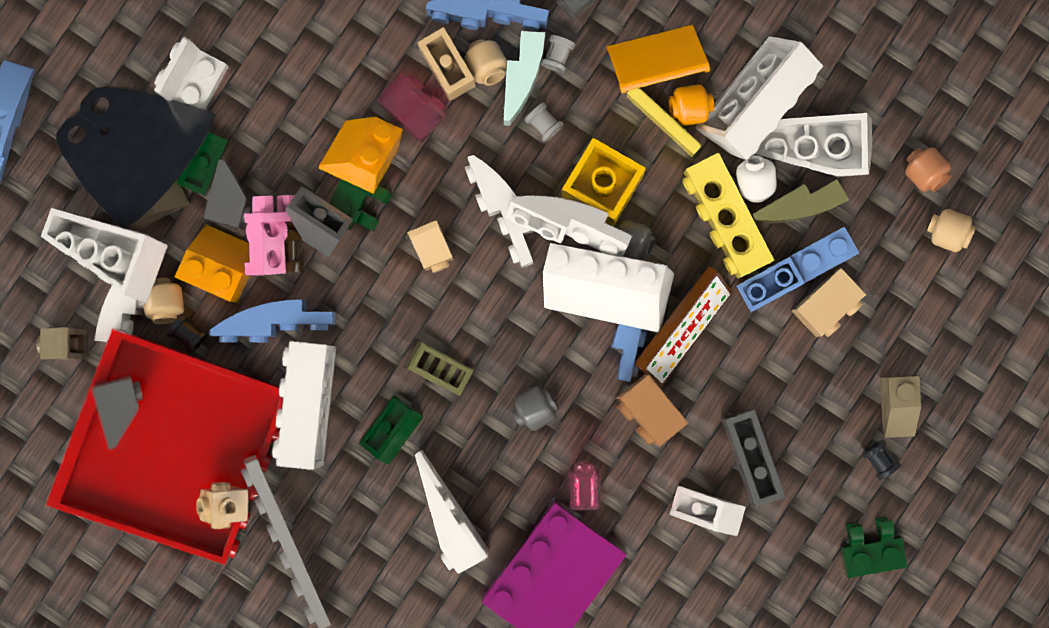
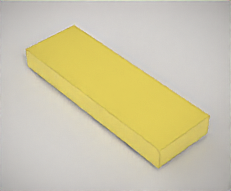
M640 88L627 92V98L691 157L694 156L701 147V144Z

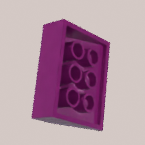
M554 500L482 596L481 603L516 628H573L627 554Z

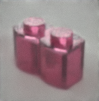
M401 73L377 98V101L422 144L446 118V114L443 112L446 107L434 95L428 98L421 91L423 85L413 75L407 78Z
M592 462L574 463V468L568 469L570 509H600V470L594 468Z

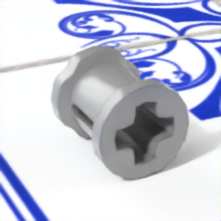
M551 35L549 38L551 44L545 59L541 61V65L549 70L565 73V63L570 50L575 48V43L566 38Z
M543 102L524 121L527 124L531 123L542 135L541 140L545 143L564 124L562 121L557 122L546 110L547 105Z

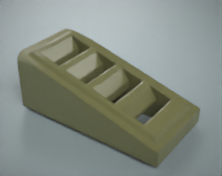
M421 341L416 343L404 366L458 396L462 394L474 371L472 368ZM424 351L429 354L420 369L416 366ZM435 357H437L439 361L433 373L430 374L428 370ZM447 362L450 364V367L443 380H441L439 376ZM458 368L462 371L454 386H452L449 382Z

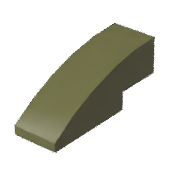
M837 179L812 194L804 184L751 216L755 223L792 222L825 213L849 201V198Z

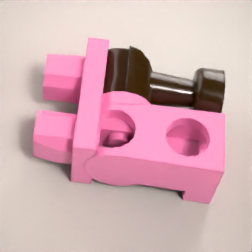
M295 195L277 196L276 213H274L273 196L253 197V213L244 214L245 223H248L246 235L249 241L250 262L245 263V275L303 272V261L297 260V241L302 238L285 210Z

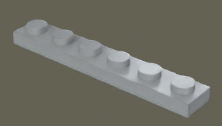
M255 455L243 460L246 468L242 469L241 472L248 487L254 485L259 496L253 499L260 514L262 515L267 512L271 523L266 525V528L273 542L280 541L284 551L278 554L285 570L292 568L296 578L290 581L297 596L304 595L308 605L303 607L310 624L316 622L318 628H326L331 624Z

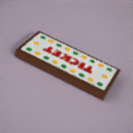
M710 266L707 267L635 362V365L645 375H649L658 386L662 387L732 295L733 291L718 271Z

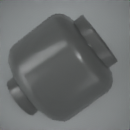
M629 219L622 221L619 226H613L632 236L623 255L624 258L639 261L643 258L648 259L655 244V237L652 236L649 226Z
M534 386L515 398L514 404L516 409L512 411V414L520 427L526 425L530 430L536 431L555 420L556 410L559 409V406L548 388L543 390L540 386Z

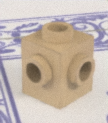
M228 482L212 483L211 488L200 489V498L197 500V512L200 520L210 523L212 528L217 529L231 527V522L248 521V490L236 486L230 487Z

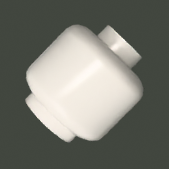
M751 156L737 167V189L740 195L748 201L754 203L763 202L776 191V168L768 159H764L761 156Z

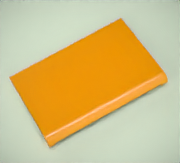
M693 25L607 46L622 94L628 90L703 71L705 73L710 72L708 60Z

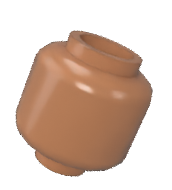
M934 147L925 150L918 148L906 159L909 163L905 169L906 176L923 192L929 190L936 192L951 178L949 174L951 170L950 162Z

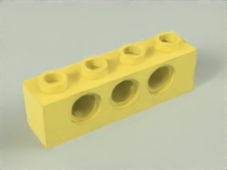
M717 153L687 168L683 173L685 176L682 179L683 185L689 195H695L699 203L696 205V210L702 221H708L713 231L709 233L717 249L722 248L726 256L723 262L730 275L735 274L737 279L774 261L720 154ZM706 184H714L718 187V198H709L705 194L704 187ZM727 210L732 214L733 221L731 225H723L719 221V211ZM734 237H741L746 241V250L744 252L734 250L732 246Z

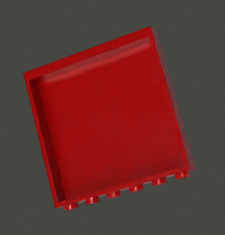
M112 329L47 499L46 506L225 565L228 557H235L240 543L235 537L239 528L245 530L248 521L231 522V527L221 529L212 528L210 523L201 521L197 512V500L200 498V489L211 488L212 483L228 482L230 487L236 486L247 489L248 502L249 500L254 501L253 498L257 497L258 492L254 485L248 487L241 470L246 468L243 460L255 455L261 470L266 473L272 455L267 454L270 443H274L280 436V427L276 426L278 409L283 408L284 399L279 393L280 386L120 329ZM131 375L132 382L139 381L143 399L138 400L139 409L117 446L109 449L92 387L98 383Z

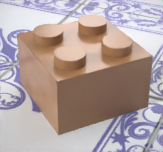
M649 375L641 376L616 397L620 402L616 406L617 409L627 420H635L639 425L635 429L636 432L648 445L653 443L660 447L688 424Z

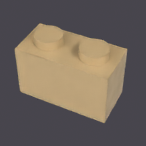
M444 27L417 42L423 57L449 101L476 87L472 74Z
M840 268L834 270L792 312L815 337H821L824 334L829 337L841 326L838 321L845 314L851 316L863 305L860 300L866 294Z

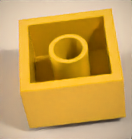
M593 138L562 188V197L609 213L605 222L614 226L644 177L646 168Z

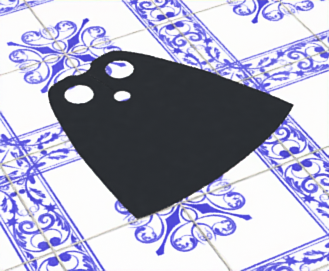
M96 88L91 90L81 101L78 114L73 118L67 119L59 128L56 140L63 157L83 187L122 229H127L146 214L180 177L204 142L216 115L179 101L171 100L170 102L162 96L120 88ZM97 98H106L109 102V108L102 114H95L91 110V104ZM75 126H81L86 131L84 139L78 143H72L67 138L69 130ZM108 126L110 131L106 135H101L100 128Z

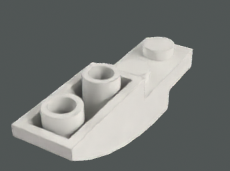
M474 155L469 156L468 161L470 165L466 166L465 170L470 183L477 182L480 193L475 196L481 212L487 210L489 217L501 213L502 217L497 220L503 236L509 234L513 245L508 246L513 262H520L522 268L532 265L533 260L524 235L534 231L527 227L518 226L512 220L506 218L510 202L513 197L517 196L492 168Z
M547 196L513 197L506 218L512 220L516 225L527 227L539 233L545 239L554 240L561 244L565 235H568L578 243L587 244L604 254L623 257L632 238L631 235L605 223L609 213L589 205L562 198Z
M112 285L100 313L94 341L107 343L111 330L114 328L132 334L133 321L130 320V315L142 316L144 303L122 294Z

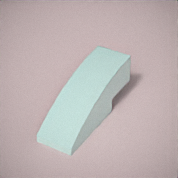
M521 31L519 61L507 60L504 107L505 126H510L532 92L543 57L545 32Z

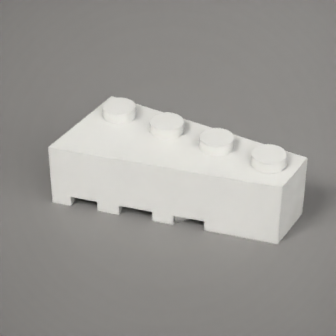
M53 208L50 210L41 237L77 260L85 268L93 271L105 282L116 287L122 294L144 303L148 301L168 246L140 233Z

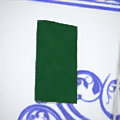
M394 395L362 438L359 445L377 460L388 465L421 422L423 416Z

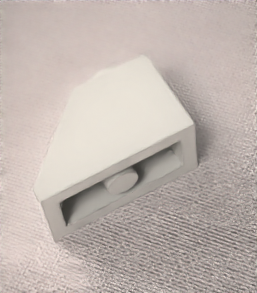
M678 486L669 515L716 532L737 536L746 507Z

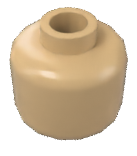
M476 40L469 46V50L464 56V62L476 83L490 86L500 82L505 77L507 59L495 41Z
M945 209L940 216L933 215L927 231L932 233L931 241L934 245L953 252H959L962 247L968 248L976 226L972 225L970 216L951 209Z
M157 278L147 303H144L145 316L152 319L155 324L174 323L177 317L181 316L184 312L182 288L178 284L172 283L169 278Z

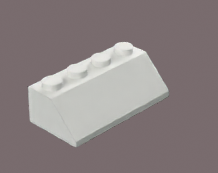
M769 36L715 102L714 111L709 112L708 120L705 123L698 124L695 128L731 155L747 160L758 151L760 143L778 126L779 120L786 111L796 104L803 90L814 82L816 74L823 65L802 42Z
M550 243L543 270L544 307L546 309L659 332L674 273L665 265Z
M290 342L289 348L286 347L284 349L283 366H287L286 378L281 379L279 390L280 396L284 397L283 408L278 409L276 426L280 427L279 440H275L273 446V458H277L276 466L312 470L324 466L336 346Z

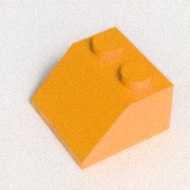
M377 117L346 120L321 161L319 169L374 194L399 149L403 129Z
M205 225L187 248L175 278L230 302L238 303L250 276L245 275V263L250 262L249 243L209 225Z

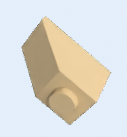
M437 221L408 232L426 271L431 269L433 273L449 267L448 262L454 259Z

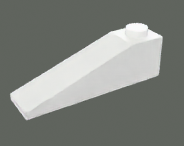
M867 113L780 119L778 126L764 138L755 154L834 176L869 175L872 155V119Z
M423 450L415 454L440 548L444 552L440 557L449 570L454 568L459 574L487 558L489 548Z

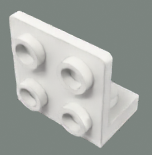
M183 37L180 43L177 42L170 52L171 60L167 68L162 69L157 75L155 91L170 102L175 100L205 110L229 66L199 50L191 40Z

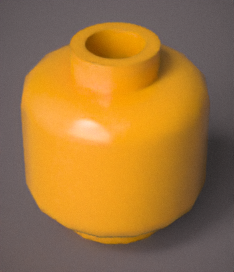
M702 85L678 87L674 90L673 96H669L670 116L681 126L705 123L708 120L709 112L714 111L712 93L707 94L706 89Z

